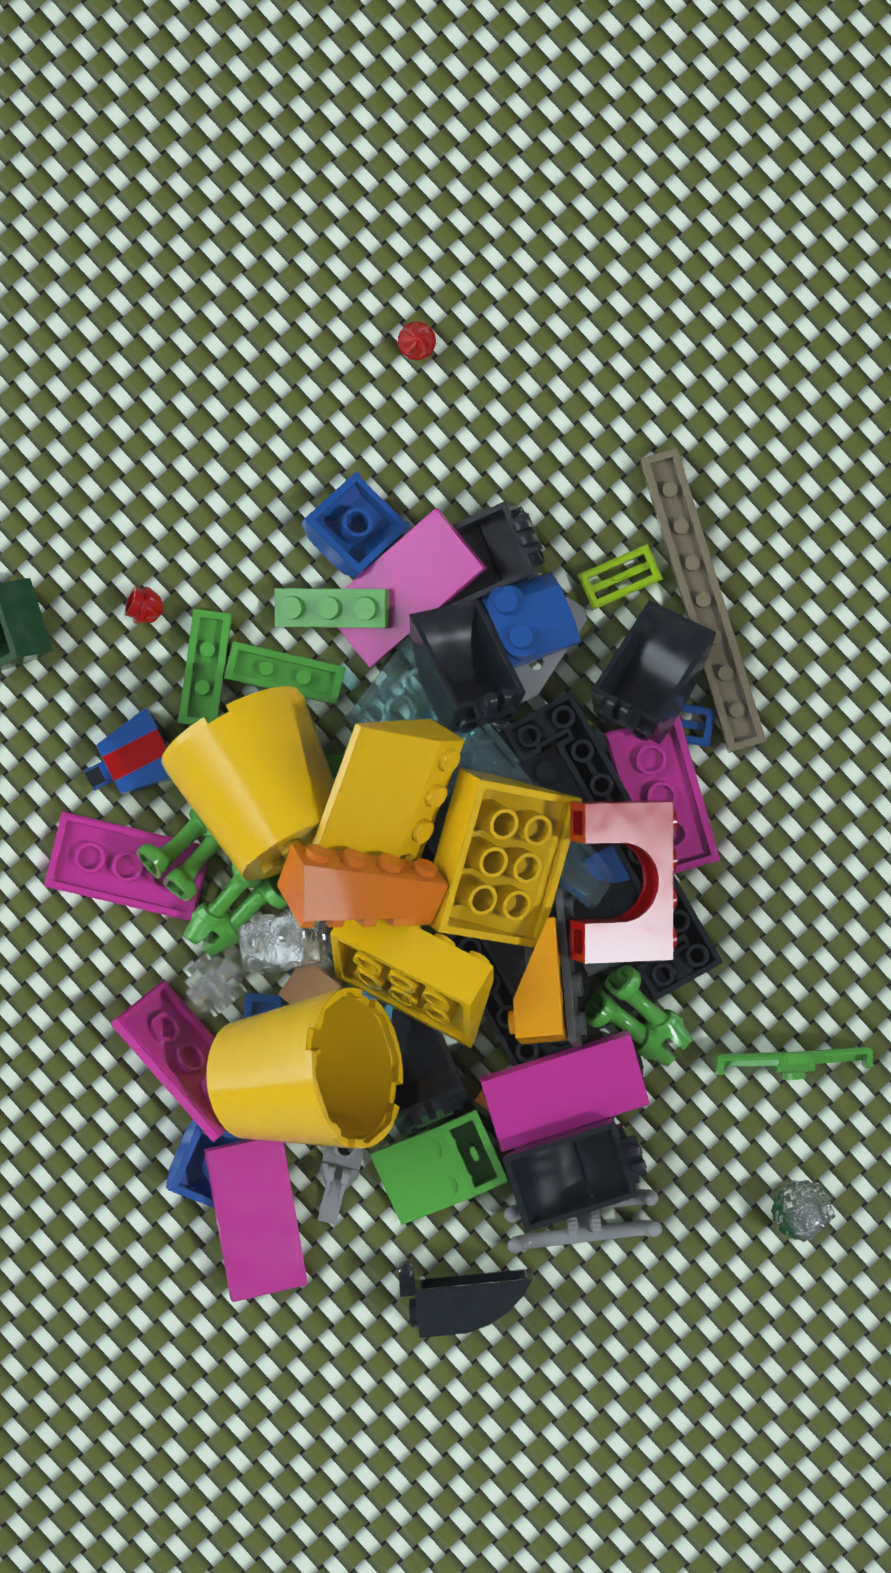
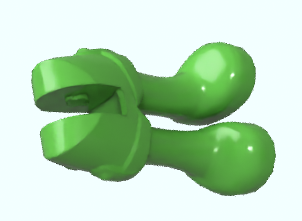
M193 808L189 812L190 821L170 842L159 848L153 844L146 843L136 851L139 860L155 878L160 879L172 863L201 835L205 838L189 858L178 868L173 869L163 880L165 887L184 901H189L196 895L197 887L194 883L196 875L204 864L221 848Z
M232 864L234 875L230 882L212 902H203L191 914V920L183 936L193 944L200 943L206 937L202 950L211 957L216 956L227 947L234 946L243 936L242 928L265 904L269 903L278 909L288 907L277 887L280 878L279 874L259 880H246L234 864ZM246 888H254L231 913L227 912L233 902Z
M625 965L616 969L606 978V988L618 999L629 1003L648 1022L643 1025L622 1009L603 989L596 988L583 1009L586 1023L593 1028H600L611 1022L623 1031L628 1030L631 1038L635 1041L634 1048L644 1059L654 1060L669 1067L676 1059V1056L666 1046L664 1041L668 1038L683 1050L693 1041L690 1033L684 1027L683 1018L679 1017L673 1010H661L639 990L641 975L632 966Z

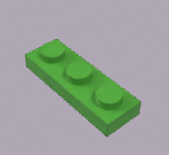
M275 588V627L389 628L390 589Z
M193 609L178 719L179 724L193 725L203 717L210 723L219 717L233 617L230 613Z
M233 641L224 679L264 689L292 686L298 688L304 698L337 705L346 667Z

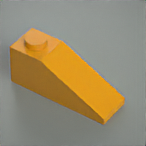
M555 917L547 918L513 998L514 1010L508 1011L510 1034H515L516 1039L521 1044L568 1040L558 920Z

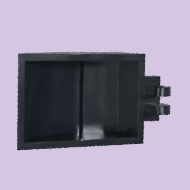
M504 501L453 524V527L487 569L444 606L477 598L481 601V597L490 594L496 587L502 588L507 585H515L544 574L541 564L545 563L541 550L543 547L529 513H526L522 506L517 507L513 502Z
M479 598L409 614L411 640L418 673L426 696L440 725L453 733L459 731L460 733H469L479 726L491 723L504 724L515 717L526 691Z
M649 600L591 689L593 711L604 722L609 724L617 723L629 729L632 735L642 741L650 739L661 744L689 699L705 666L717 632Z
M393 1008L391 1023L397 1035L403 1067V1084L396 1085L394 1104L399 1106V1111L394 1124L400 1135L405 1133L416 1134L425 1130L430 1123L442 1118L452 1119L461 1115L465 1108L472 1106V1103L443 1033Z
M609 1117L529 1143L502 1157L525 1232L638 1197L635 1184L640 1183V1175L647 1173V1165L642 1157L643 1152L636 1135L627 1137L622 1123L616 1124Z
M403 1261L398 1267L400 1297L416 1296V1298H409V1314L411 1328L419 1327V1338L466 1334L492 1324L507 1314L517 1304L533 1280L532 1271L529 1268L416 1279L415 1282L414 1266L410 1261Z

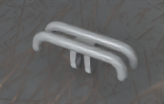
M636 1189L638 1197L601 1209L632 1205L653 1206L658 1202V1194L650 1189ZM517 1204L505 1209L504 1217L508 1222H515L521 1219ZM598 1209L567 1219L566 1229L515 1236L509 1240L508 1250L512 1253H519L522 1250L625 1237H657L662 1232V1226L654 1220H638L601 1225Z

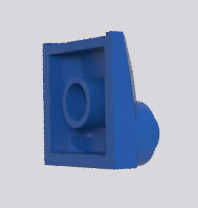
M357 471L304 518L301 524L310 542L341 573L355 579L370 567L411 526L360 477L361 475Z
M552 572L515 585H507L502 588L496 587L490 594L481 597V604L514 669L581 643L573 614L562 588Z
M193 1120L186 1128L170 1165L166 1188L168 1191L214 1208L204 1149L247 1139L238 1138L226 1130L212 1142Z

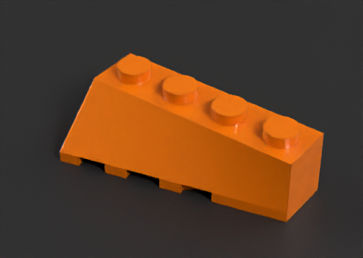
M292 844L277 883V887L300 928H313L315 921H326L325 924L329 928L343 927L345 920H355L362 927H374L377 920H385L391 926L433 925L449 885L437 865L426 859L410 861L399 859L390 854L374 856L363 854L355 849L338 851L327 849L319 844H308V846Z

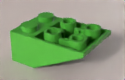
M476 1106L464 1111L455 1118L446 1119L426 1128L422 1132L408 1136L370 1154L401 1225L471 1199L508 1182L507 1175Z

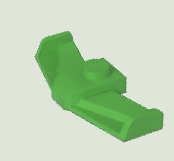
M861 1045V1047L800 1052H717L714 1055V1070L716 1075H724V1067L772 1066L773 1072L782 1073L783 1080L806 1079V1072L816 1071L815 1064L862 1060L864 1068H872L873 1050Z

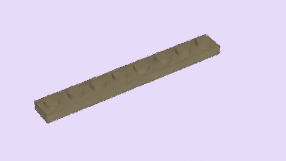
M678 448L643 457L640 459V464L688 619L717 632L703 672L727 751L731 753L767 742Z

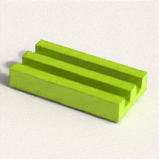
M648 544L577 575L592 611L663 580ZM644 555L646 562L591 586L588 579ZM650 569L652 573L647 578L599 599L595 596L596 592Z

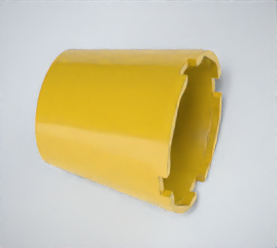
M292 686L261 690L226 704L229 712L210 723L204 717L195 722L174 739L163 753L161 763L168 776L246 880H259L280 874L292 844L308 846V844L313 843L335 782L304 696L300 694L298 688Z
M359 988L337 989L231 1022L217 1033L211 1045L207 1061V1088L212 1108L222 1126L238 1138L352 1149L368 1148L378 1144L391 1130L399 1111V1106L394 1104L396 1085L403 1084V1067L397 1035L382 1005L376 999L369 1000L362 994V989Z

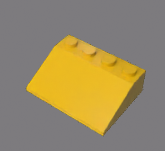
M432 719L356 723L312 844H319L327 849L338 851L355 849L363 854L374 856L390 854L399 859L410 861L421 859L426 843L434 831L433 824L439 808L446 799L447 787L452 773L459 764L460 752L465 740Z
M459 768L434 859V864L437 865L449 885L433 925L429 926L440 933L535 948L547 918H549L570 845V802H582V799L502 776Z
M345 920L343 927H333L330 932L337 979L354 988L362 989L364 993L390 1005L396 1010L470 1048L472 1047L493 984V965L490 964V961L485 956L475 951L467 953L455 947V943L445 935L439 933L432 935L422 930L420 925L391 926L385 920H377L374 927H362L355 920Z

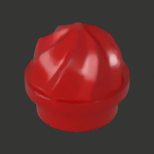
M411 322L401 329L398 336V346L401 353L408 359L415 361L423 360L433 353L436 346V336L432 328L427 324Z
M146 586L144 589L134 587L128 597L124 615L133 618V623L136 624L153 623L163 613L161 597L150 587Z

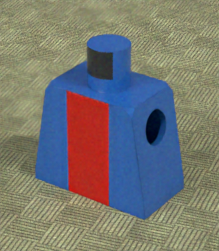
M147 708L142 710L100 741L96 746L103 761L84 770L94 791L114 781L120 793L124 795L170 781L171 778L161 763L163 753L167 749L168 744L152 712Z

